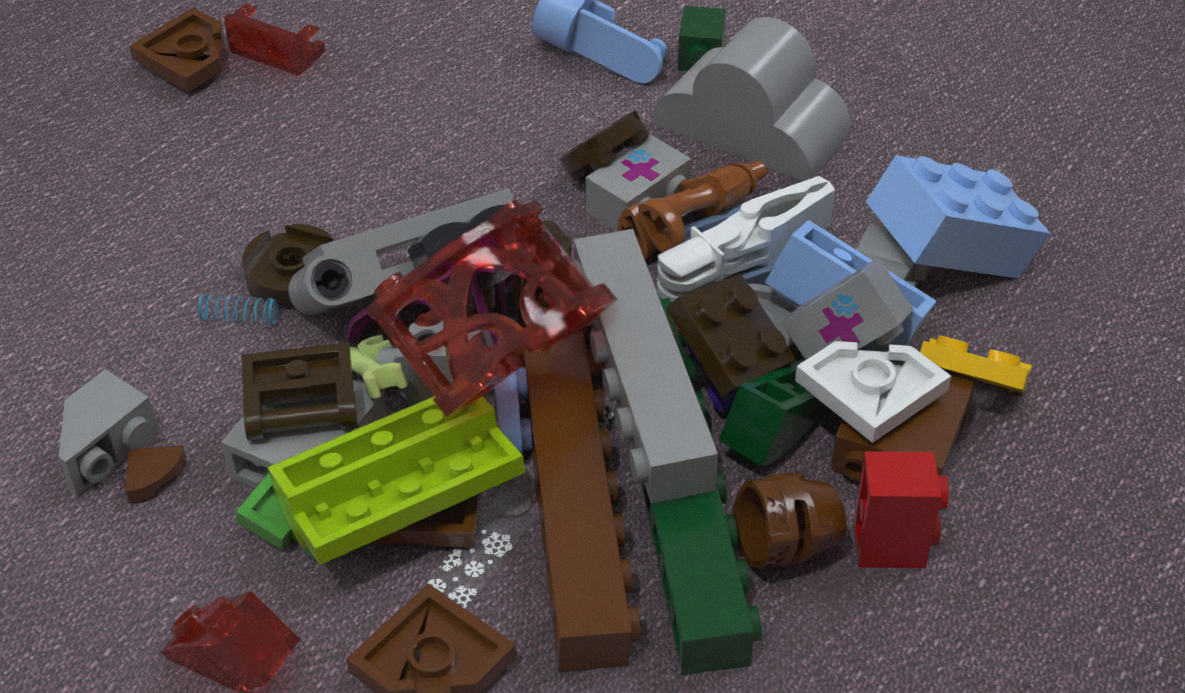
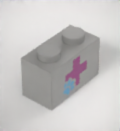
M648 135L586 177V213L618 232V219L622 210L649 199L663 198L681 192L680 183L690 179L691 158L653 135Z
M878 257L796 308L781 324L807 360L835 341L856 342L857 350H860V348L873 340L878 347H881L905 330L901 323L912 312L913 308Z

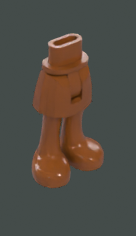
M761 161L747 164L734 163L712 169L707 173L680 183V193L663 198L649 199L622 210L618 219V231L633 229L643 257L647 260L656 253L657 249L663 253L685 242L686 231L682 217L692 213L695 217L706 218L727 209L753 193L757 188V181L766 177L767 169Z

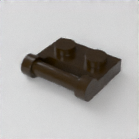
M349 342L242 355L243 416L247 441L265 439V433L337 424L341 425V429L358 427ZM334 397L338 399L337 403L263 411L262 406Z

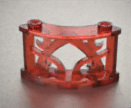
M513 200L507 203L491 219L442 248L406 276H403L401 272L391 275L374 290L377 299L365 309L371 319L377 321L436 396L433 400L446 417L467 411L498 384L520 369L523 363L518 356L528 350L531 353L540 348L546 351L564 339L580 333L618 300L605 283L593 286L539 219L538 215L544 209L538 201L520 204L517 200ZM499 245V248H500V249H496V248H492V247ZM475 268L498 269L516 274L528 280L520 295V310L526 324L525 328H522L512 319L497 313H479L466 318L468 291ZM453 269L448 286L438 280ZM538 286L544 289L538 299L547 301L551 307L550 309L543 308L536 302L534 295ZM424 299L429 303L430 311L418 315L414 323L421 327H430L443 321V330L424 340L417 341L397 314L410 302ZM478 330H491L496 334L498 344L494 347H486L481 341L483 332L474 335L470 340L468 339V333ZM445 346L448 366L454 380L453 383L449 382L427 353Z

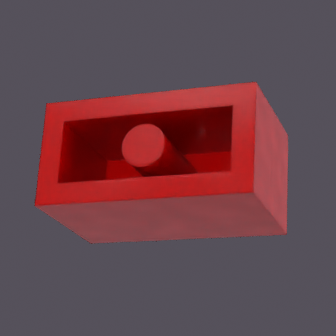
M865 451L853 522L858 568H926L930 547L938 546L940 543L941 524L938 510H947L949 499L948 480L946 476H938L934 452Z

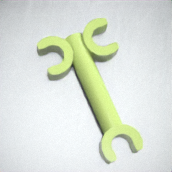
M382 335L365 339L358 344V349L350 347L352 370L362 376L368 397L375 399L381 397L380 390L386 387L398 386L400 389L407 387L402 364L394 362L381 365L377 362V357L382 347H392L390 340L384 341Z

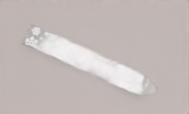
M602 382L593 387V390H602L604 400V421H598L599 430L609 428L614 420L617 400L611 402L607 400ZM532 453L524 462L526 473L510 479L479 517L475 548L455 547L420 591L429 583L468 610L539 519Z

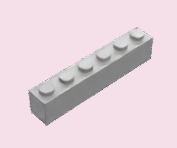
M629 229L574 239V260L570 262L569 284L572 292L580 291L581 296H578V306L583 326H592L593 332H590V343L595 363L604 362L606 367L602 371L607 400L609 402L617 400L619 406L615 410V417L620 439L622 442L630 440L633 448L629 450V462L635 483L644 482L651 504L717 491L718 452L634 230Z

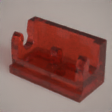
M244 4L233 14H227L224 17L231 53L296 76H300L325 52L324 42L319 40L309 41L319 31L317 26L309 24L298 33H294L264 23L263 21L249 18L257 10V6L251 4Z

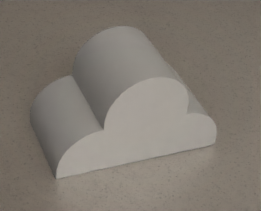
M760 17L749 21L724 47L714 48L706 52L657 102L653 112V124L751 162L761 161L765 167L800 181L814 178L850 136L851 130L850 114L843 99L833 88L815 78V57L807 40L790 24L771 17Z

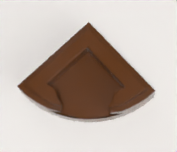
M183 445L129 450L125 489L129 503L152 498L157 495L156 489L166 484L173 476L175 479L178 478L186 463Z

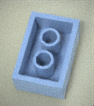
M895 155L866 201L915 264L1019 279L1051 234L1038 220V211L1015 194L1011 189L1013 186L1012 182L1002 173L991 169L987 172L972 170L960 163H954L953 166L940 164L924 156L914 159Z

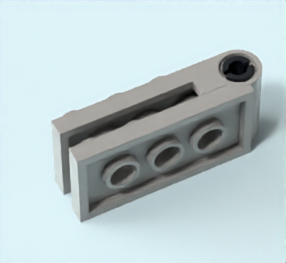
M510 188L318 246L302 258L305 267L299 270L290 281L289 297L292 304L300 312L315 316L340 306L346 307L378 296H382V299L408 291L416 293L424 290L412 261L382 270L378 255L411 246L416 240L436 227L451 222H465L489 207L496 205L515 206ZM514 258L513 260L509 261L508 263L514 262V261H516V259ZM434 284L428 285L430 290L435 288Z

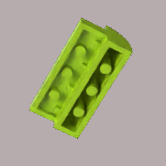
M470 381L268 467L277 498L302 549L305 547L309 548L319 565L343 556L370 542L526 473L523 455L497 427L494 408Z

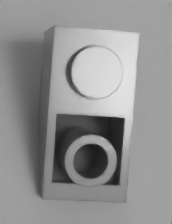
M106 369L70 395L64 402L58 457L70 492L77 497L96 482L104 479L112 469L124 461L129 455V450L144 447L152 437L159 433L149 397Z

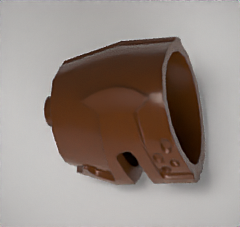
M805 473L777 474L762 479L746 480L738 490L735 503L733 504V516L736 522L738 541L742 554L750 566L761 569L803 564L810 558L830 550L841 543L846 533L847 521L844 505L837 491L828 482L804 479Z

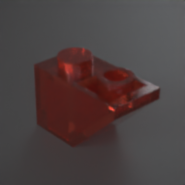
M248 591L230 598L220 596L211 604L201 608L197 605L188 608L172 625L170 631L174 634V637L161 653L168 660L236 692L267 685L301 639L252 591Z

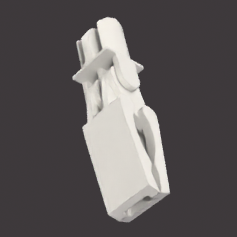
M817 176L749 200L741 205L740 211L705 232L701 233L695 226L691 227L690 240L658 255L657 291L661 299L670 298V302H673L680 296L722 281L736 272L757 265L770 266L776 263L791 234L809 220L824 230L831 226L835 194L834 187L829 181Z

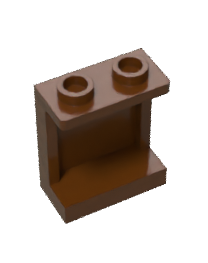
M944 370L951 375L949 390L873 443L843 419L835 436L831 470L852 480L860 481L865 451L934 452L938 476H942L959 429H963L968 417L976 379Z

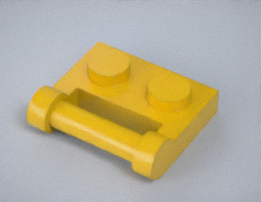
M939 335L937 339L930 338L929 342L923 341L920 353L941 369L972 377L977 381L1007 388L1009 391L1024 395L1032 365L1020 362L1021 357L992 349L989 351L988 358L967 353L968 343Z

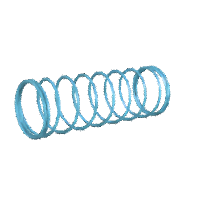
M206 294L200 296L198 315L201 320L208 319V300L211 296L216 301L214 320H217L219 298L216 299L214 295H210L207 298ZM223 295L220 296L224 298L226 303L224 308V321H227L228 317V300L230 298H233L235 301L233 320L234 322H236L238 314L237 302L240 298H242L245 303L243 312L244 323L247 320V303L249 299H252L255 305L253 311V323H256V305L258 301L262 298H259L255 303V300L252 297H250L247 301H245L243 297H239L236 301L233 296H230L226 301V298ZM203 297H204V298H205V309H204V316H203V318H202V315H201V304H202V299H203ZM269 298L266 304L262 299L264 303L263 324L266 322V305L269 300L268 321L270 324H274L276 321L277 301L275 299ZM272 303L274 305L273 321L271 320Z

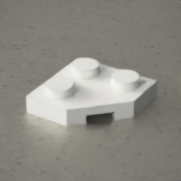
M835 341L797 365L795 381L873 443L949 390L951 375L912 346L889 345L888 352L857 350L856 342Z

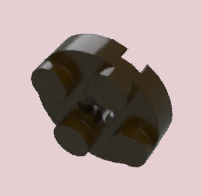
M636 110L612 123L611 126L589 137L562 155L559 160L566 172L575 181L590 171H595L617 157L616 154L633 146L650 135Z
M285 225L286 233L276 234L272 237L270 230L256 236L247 245L242 255L247 290L250 295L262 298L265 301L269 298L275 299L277 304H291L294 307L289 297V284L292 277L305 267L302 258L318 246L333 241L328 232L311 225ZM296 261H300L298 265L288 266L292 265Z

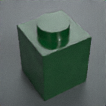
M684 6L679 32L678 70L688 71L706 52L714 48L724 47L726 9Z

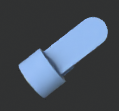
M539 0L532 19V33L534 36L568 53L575 51L637 83H647L656 78L662 70V60L668 54L667 46L662 40L652 39L648 41L615 25V9L599 0Z

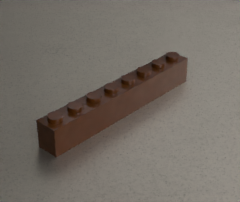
M567 295L562 308L554 316L546 320H533L517 308V340L521 357V368H526L528 399H525L527 418H530L531 453L558 672L629 666L631 642H640L641 637L638 607L627 606L626 594L632 593L633 590L630 559H620L618 548L625 547L624 520L622 514H613L611 504H615L618 501L617 477L615 470L606 471L605 462L611 460L610 435L608 429L599 430L598 421H604L603 393L601 389L593 390L592 382L598 381V365L595 363L592 351L587 352L586 345H591L590 332L592 330L591 326L584 327L582 324L578 306V295Z

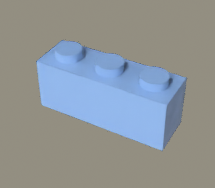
M808 220L791 234L765 283L775 289L778 296L785 302L801 306L873 260ZM887 270L913 310L901 323L905 330L899 336L881 347H878L873 340L863 346L862 349L864 351H873L875 349L888 352L889 345L909 346L937 301Z

